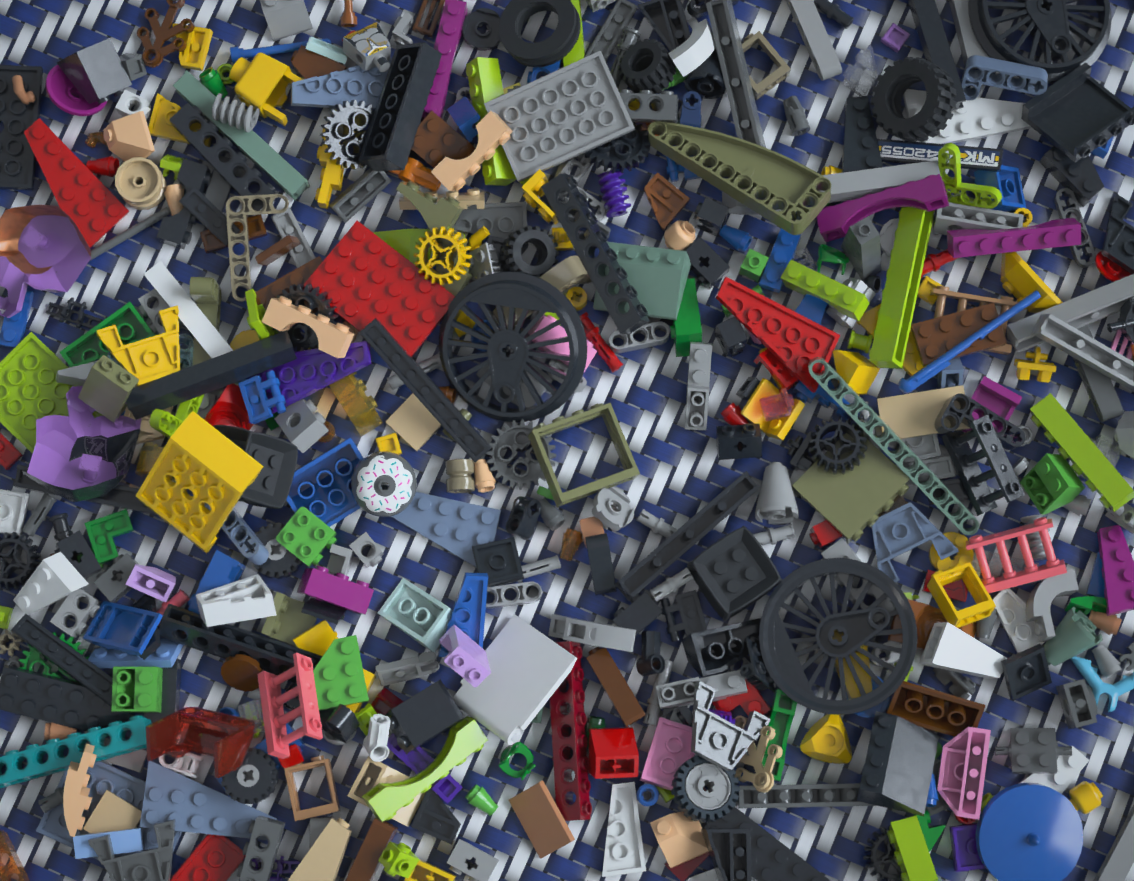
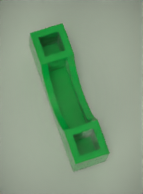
M776 689L769 715L771 720L767 725L774 728L776 734L772 740L768 741L762 764L765 766L768 757L767 750L771 744L781 746L783 749L782 756L775 760L772 770L774 781H780L785 762L787 740L795 716L797 702L789 698L781 689Z

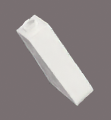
M943 622L934 623L920 664L983 678H1000L1003 673L1001 661L1007 658L952 624Z

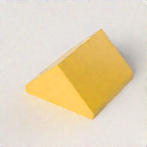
M834 350L833 356L836 372L858 395L867 394L880 368L858 352Z

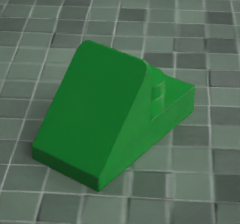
M925 810L924 816L917 815L928 851L930 852L946 825L928 827L931 820L928 810Z

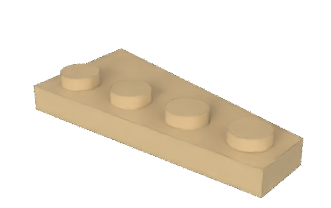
M468 189L465 193H458L456 190L454 192L446 191V194H437L434 191L429 192L438 198L437 202L442 197L448 198L451 196L460 202L459 206L463 209H467L472 205H477V209H484L485 206L484 191L479 189ZM405 196L400 197V210H418Z

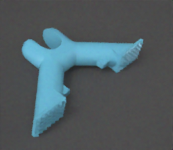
M1077 656L1070 658L1092 688L1096 704H1098L1102 693L1109 697L1108 712L1115 710L1118 696L1134 689V672L1130 676L1123 675L1122 680L1114 684L1104 683L1098 676V668L1091 666V660Z

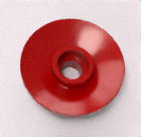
M1102 251L1096 255L1095 264L1097 269L1110 281L1115 282L1132 275L1101 254Z

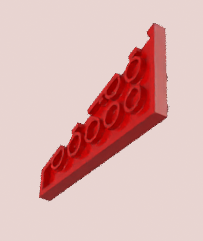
M39 118L24 131V134L59 207L74 221L91 248L129 213V210Z

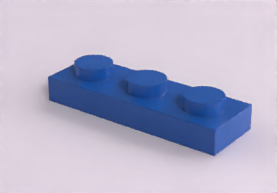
M782 228L780 229L759 282L761 288L780 293L783 285L780 277L790 260H793L801 234L792 235Z

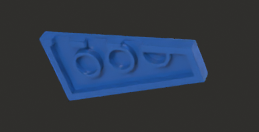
M465 573L445 631L446 633L453 625H456L481 648H483L488 585L487 573ZM440 645L438 657H446L450 651L443 645Z

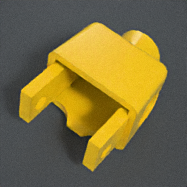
M261 52L257 53L251 62L243 57L239 58L229 74V78L237 83L234 90L238 99L248 107L252 105L255 112L259 108V115L263 118L268 116L285 126L288 122L286 115L274 107L282 106L286 101V89L289 84L303 79L293 74L289 66Z

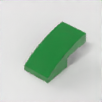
M1075 597L1070 599L1064 611L1068 612L1071 608L1075 607L1076 613L1080 610L1086 616L1090 611L1106 613L1107 601L1103 597Z

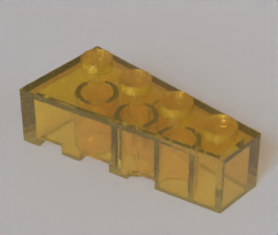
M354 372L330 384L329 387L362 437L383 424L375 410L378 406L371 395L369 397L366 396L364 392L367 388L361 379L358 381L355 379L354 375L357 372Z

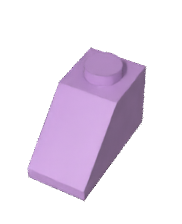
M135 564L125 585L166 603L176 583V577L155 567Z

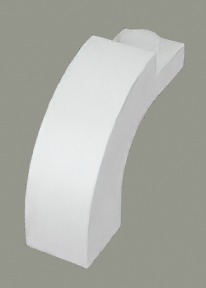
M693 17L687 21L692 28L690 37L679 47L668 53L683 77L700 66L716 47L712 27L707 19L698 23L696 18Z

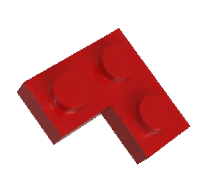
M746 679L747 693L728 696L726 699L712 702L717 710L727 712L741 705L748 716L750 711L755 710L764 715L771 710L760 692Z

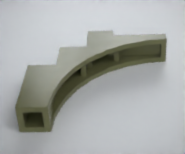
M400 182L396 190L408 198L418 209L431 233L432 228L435 227L440 231V228L445 226L448 231L449 228L454 226L463 211V208L459 206L460 202L449 196L448 198L442 197L437 202L438 198L429 192L424 194L414 182ZM461 234L459 240L463 239L465 236ZM445 238L436 239L445 248L453 245L451 241ZM449 251L440 252L441 255H439L440 258L438 260H446V253ZM457 251L453 254V262L455 263L453 265L454 267L456 266V262L458 260ZM441 264L436 265L437 272L449 273L448 269H444ZM463 267L467 273L465 275L460 274L461 279L459 281L453 278V284H448L446 281L445 285L441 286L456 296L468 285L473 276L468 272V267Z

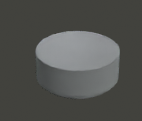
M1025 457L1020 458L1012 466L1016 476L1020 475L1029 466L1030 462Z

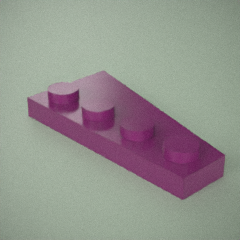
M1120 525L1101 528L1098 530L1097 535L1103 566L1101 569L1102 578H1104L1106 614L1110 616L1134 610V560Z

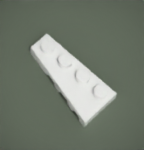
M1072 746V756L1059 755L1057 759V774H1031L1018 784L1038 783L1062 794L1089 762V759Z

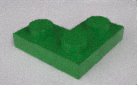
M127 509L85 523L95 557L99 564L115 560L119 556L114 537L134 531Z

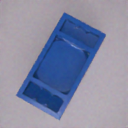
M103 601L83 639L108 650L116 649L129 655L139 656L144 652L163 615Z

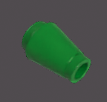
M213 67L206 69L199 75L200 83L216 97L219 93L222 94V98L228 94L218 71L214 70Z

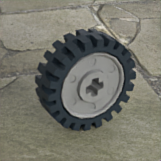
M698 755L685 761L675 772L671 785L673 786L671 790L672 795L675 796L673 800L674 803L679 805L677 807L679 811H683V815L687 818L691 817V820L700 821V823L714 822L727 815L734 808L735 802L739 798L737 794L740 792V786H737L739 780L738 777L735 778L734 776L736 774L735 770L726 771ZM706 785L708 790L704 791L702 787Z

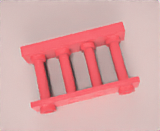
M1037 518L1032 524L984 537L982 535H975L970 537L969 541H966V549L975 550L983 577L981 581L988 593L1067 573L1064 559L1059 561L1055 556L1048 533V528L1053 527L1052 518ZM1039 531L1047 557L1045 565L1037 566V564H1034L1026 534ZM1017 537L1026 565L1024 570L1019 572L1013 570L1004 540ZM996 543L1004 569L1003 576L996 578L991 576L983 546Z
M299 653L293 654L294 667L278 676L266 671L257 674L267 751L269 755L281 759L290 756L289 744L305 735L318 740L323 738L313 663L311 658ZM296 676L297 686L281 694V683ZM299 695L300 706L284 714L283 704ZM302 715L303 726L287 734L286 724Z

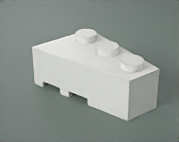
M259 574L196 594L200 616L207 627L276 616L272 593Z

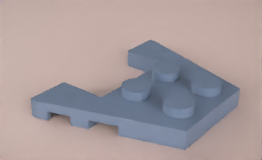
M911 502L879 517L872 525L878 569L888 575L895 583L900 580L890 560L931 540L941 560L959 552L958 548Z

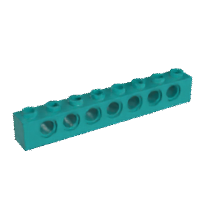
M142 715L129 718L130 721L125 723L116 721L109 723L107 728L94 727L88 729V733L85 734L72 733L67 735V739H51L42 746L33 744L26 746L24 751L11 750L5 752V756L0 757V789L68 770L71 761L80 763L84 752V745L88 741L90 745L95 746L93 754L97 755L95 762L156 746L151 720L144 718ZM128 730H131V738L126 741L125 734ZM110 736L111 741L109 745L105 746V738ZM68 747L69 753L64 758L63 751ZM47 753L48 760L43 763L42 758ZM27 759V766L23 769L22 762ZM4 765H6L7 770L2 775L1 769Z

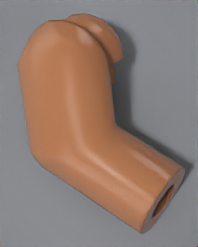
M13 76V90L17 97L24 104L34 102L36 100L35 95L32 91H25L22 76Z

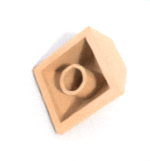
M143 111L114 120L103 130L104 140L107 142L108 149L123 161L136 157L147 158L155 151Z
M683 811L671 813L650 822L670 868L709 852L701 831L700 821H693L691 817L687 818L683 815Z

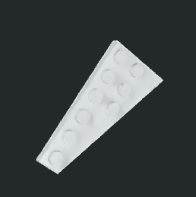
M906 90L903 99L908 118L916 115L922 109L926 100V91ZM977 97L974 100L962 102L964 107L951 112L954 115L951 120H947L946 128L944 130L939 129L937 136L934 138L928 136L929 139L923 142L936 144L958 143L1030 129L1032 127L1021 119L1023 104L1025 103Z

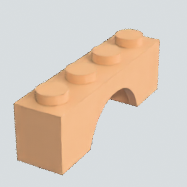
M490 111L476 125L478 144L470 156L461 160L445 157L431 171L448 190L453 192L460 190L465 185V180L480 170L481 167L479 165L484 160L487 161L492 158L496 153L495 149L500 144L504 145L510 139V134L513 131L495 112Z
M286 297L271 298L262 323L279 331H288L293 325L304 323L315 331L319 350L336 358H345L354 337V333L348 331L349 327L340 323L335 325L329 322L330 318L318 314L316 316L310 313L311 309L299 305L297 307L291 304L292 300Z

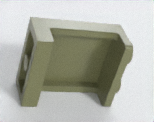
M103 355L92 366L78 398L114 423L127 407L126 401L132 389L138 384L139 379Z

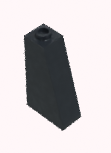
M176 659L172 668H163L161 713H144L145 718L150 719L156 743V746L153 747H159V751L165 748H172V743L178 742L181 684L180 659Z

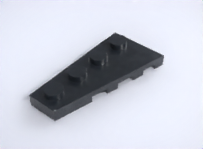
M868 96L849 97L845 101L844 148L841 173L882 168L883 164Z

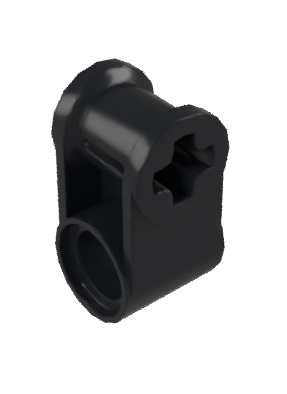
M522 496L517 497L513 502L511 513L505 525L506 531L522 540H528L534 533L537 519L541 513L540 501L536 499L528 500Z

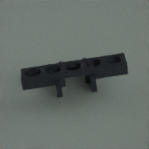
M72 297L67 301V306L50 302L49 308L46 310V314L60 318L59 322L63 323L66 320L77 324L76 328L79 329L81 326L92 329L95 327L91 325L93 320L98 321V324L103 321L100 318L85 314L84 310L87 309L86 302L82 304L75 302ZM72 306L79 307V312L71 310ZM53 307H56L59 309L58 313L51 312V309ZM77 313L78 319L75 321L71 320V315ZM85 317L88 318L87 323L83 322Z

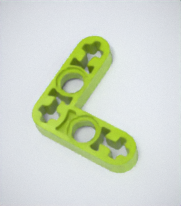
M946 143L939 150L938 166L949 203L993 209L1002 200V194L997 188L961 182V159L958 146L953 143ZM945 169H951L955 177H949ZM966 191H972L976 198H969Z
M204 394L180 403L175 416L167 411L155 409L150 416V426L170 439L192 411L197 414Z

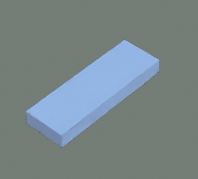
M141 827L75 835L73 837L75 859L98 856L93 847L91 848L88 840L109 834L114 854L142 851L144 849Z

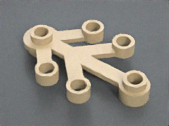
M737 716L735 718V725L744 730L748 718ZM770 726L762 727L757 748L753 741L747 748L749 755L744 754L738 762L753 766L756 773H749L747 769L740 767L736 769V774L734 775L741 782H752L756 790L762 793L770 791L773 787L774 776L772 770L774 763L783 753L781 746L771 744L767 750L768 757L765 766H763L762 760L768 741L772 740L776 734L775 729Z

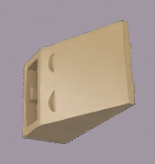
M368 756L347 796L368 807L362 796L377 784L399 782L411 777L382 762H375ZM426 792L419 793L414 797V801L410 805L397 810L396 815L392 819L409 827Z

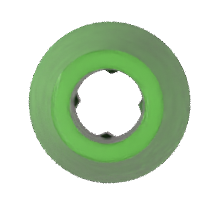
M474 785L465 796L469 804L487 813L489 816L498 808V805L492 800L483 786Z

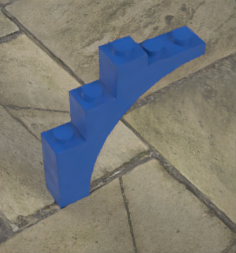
M806 294L795 312L821 325L828 303L815 296ZM799 380L793 390L798 400H801L803 403L807 401L811 404L816 397L819 404L825 408L831 407L834 409L838 417L842 416L843 420L848 418L852 420L847 412L820 384L816 392L812 393ZM829 380L827 386L830 389H835L832 381ZM844 398L842 399V402H843L844 404H847V405L850 404V403H849L848 401H846Z

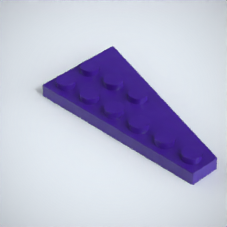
M367 341L351 343L345 358H336L319 350V348L295 352L296 360L248 377L246 380L258 375L261 377L262 382L267 380L266 373L274 371L276 378L280 382L279 389L281 395L285 397L286 403L284 405L287 407L370 365V344ZM271 389L266 390L268 400L273 398ZM276 407L271 408L272 414L277 412Z

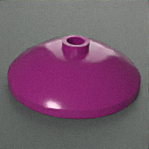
M58 65L53 67L47 76L45 87L50 100L58 108L69 114L90 116L100 112L108 102L98 104L95 101L89 104Z

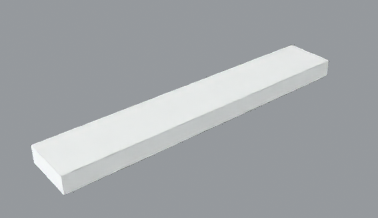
M161 261L144 273V276L169 307L178 306V318L211 358L233 351Z

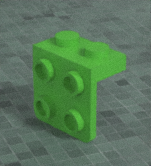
M300 507L276 536V540L310 568L312 564L316 566L321 561L323 550L325 548L330 549L332 544L337 541L335 538L337 533L307 508Z

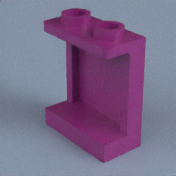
M984 376L971 399L1009 421L1022 397ZM973 411V418L975 420L979 419L978 414ZM992 423V425H993V427H994V429H995V431H996V433H997V426H996L994 423ZM964 429L962 431L966 433L972 429Z

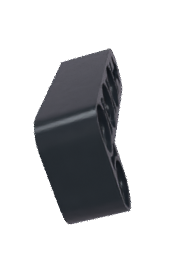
M962 393L946 400L934 423L936 431L943 435L956 430L961 423L973 429L970 422L975 420L972 416L974 411L978 414L979 418L988 415L991 423L997 426L996 434L1004 449H1015L1023 445L1026 439L1024 431ZM954 400L960 403V410L955 408ZM944 418L950 421V428L944 425Z
M292 682L285 692L296 687L297 683ZM299 695L284 703L283 706L290 711L299 707ZM339 704L336 708L319 711L322 730L343 743L348 742L360 725L355 714L343 704Z

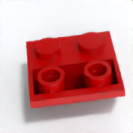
M632 727L589 729L588 772L595 779L638 777L639 754Z

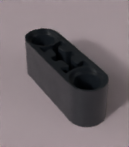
M607 533L585 537L595 596L617 592V588L614 585L616 582Z

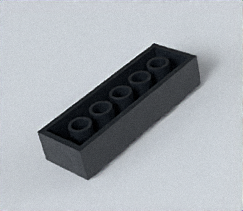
M421 42L396 46L358 160L375 171L404 170L407 165L408 157L414 144V138L421 123V117L427 105V99L442 56L440 52L427 43Z

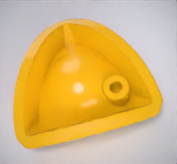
M826 714L809 729L800 744L801 751L804 754L819 761L845 764L852 760L848 734L839 715Z

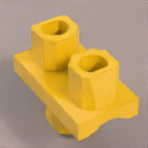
M1035 346L1033 352L1026 351L1025 358H1032V360L1015 358L1016 375L1020 380H1029L1030 371L1038 370L1037 381L1049 383L1052 372H1056L1057 366L1054 363L1040 361L1048 359V354L1041 353L1040 347Z

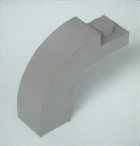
M1067 569V573L1042 580L1034 587L1028 597L1025 610L1026 622L1035 621L1034 631L1039 638V642L1049 641L1056 636L1050 612L1053 599L1055 597L1072 595L1079 590L1074 569Z

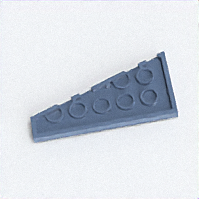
M358 65L347 70L334 71L320 77L315 76L292 82L291 106L335 108L336 104L342 105L343 101L350 103L351 100H356L357 104L359 101H365V106L371 104V110H375L388 70L380 72L377 67L366 71Z
M381 484L383 490L389 488L388 485ZM416 492L411 504L404 511L390 517L476 567L472 546L495 541L501 510Z
M150 760L148 762L140 827L154 829V824L175 819V831L250 839L252 834L249 833V828L252 820H256L258 816L277 820V818L246 804L234 801L229 796ZM265 836L258 837L259 840H267Z

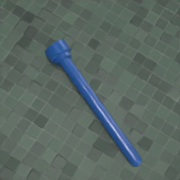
M328 38L319 39L331 44V40ZM308 41L246 50L239 48V46L230 47L232 63L235 64L241 57H255L260 52L266 55L294 52L299 50L301 45L306 47Z

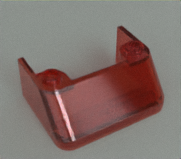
M199 707L180 709L146 726L147 760L152 761L164 754H169L173 758H181L186 753L192 751L214 757L215 777L220 778L231 771L237 770L243 764L255 734V722L250 719Z

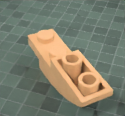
M86 744L80 763L70 762L63 794L64 816L69 834L72 837H75L77 829L82 830L86 818L82 817L83 810L89 809L92 797L88 796L90 788H87L90 775L86 773L88 767L93 768L97 755L93 754L95 746Z

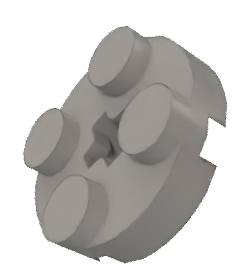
M611 487L610 489L603 488L595 495L592 514L613 531H618L633 520L634 509L630 508L629 503L631 501L624 492Z

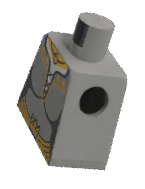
M378 22L343 37V52L363 70L367 71L377 67L380 72H385L389 69L390 63L388 61L391 57V45Z

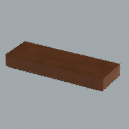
M262 215L247 218L249 241L267 236ZM236 221L233 224L241 230L238 233L240 234L244 227L241 222ZM209 230L200 232L206 253L228 247Z

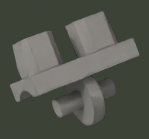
M1126 503L1115 512L1110 507L1106 509L1108 511L1105 514L1107 518L1134 534L1133 507Z

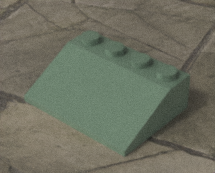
M607 242L609 247L617 254L618 264L626 271L629 284L636 289L638 293L636 297L647 309V317L677 320L691 266L687 251ZM608 266L604 270L606 276L609 273ZM618 284L615 286L614 289L616 294L619 292ZM596 289L594 310L608 311ZM626 303L624 307L626 313L629 310L628 303Z

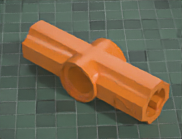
M408 157L404 170L389 171L398 175L401 180L407 183L412 181L430 191L437 192L441 185V182L431 173V169L424 167L421 162L411 157Z

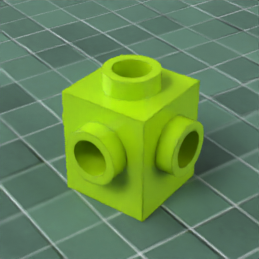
M390 841L378 861L384 866L383 870L389 875L395 876L397 874L409 878L420 859L406 844L402 842L396 844Z

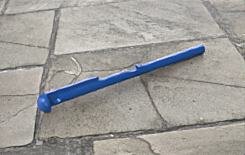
M1037 290L907 380L901 378L898 383L899 389L904 393L912 392L949 366L951 363L948 361L967 349L978 338L979 340L984 339L991 331L1041 298L1040 293Z

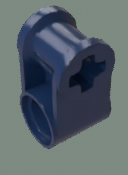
M689 91L683 96L680 124L701 128L702 100L701 96L695 91ZM690 100H694V106H690Z

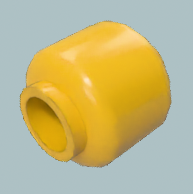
M1083 781L1069 791L1071 798L1069 801L1076 811L1079 810L1083 814H1088L1101 805L1100 798L1103 795L1093 782Z

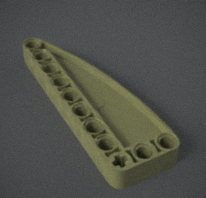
M655 121L648 127L650 146L792 235L803 233L831 199L830 180L814 170L760 145L723 133L676 123Z

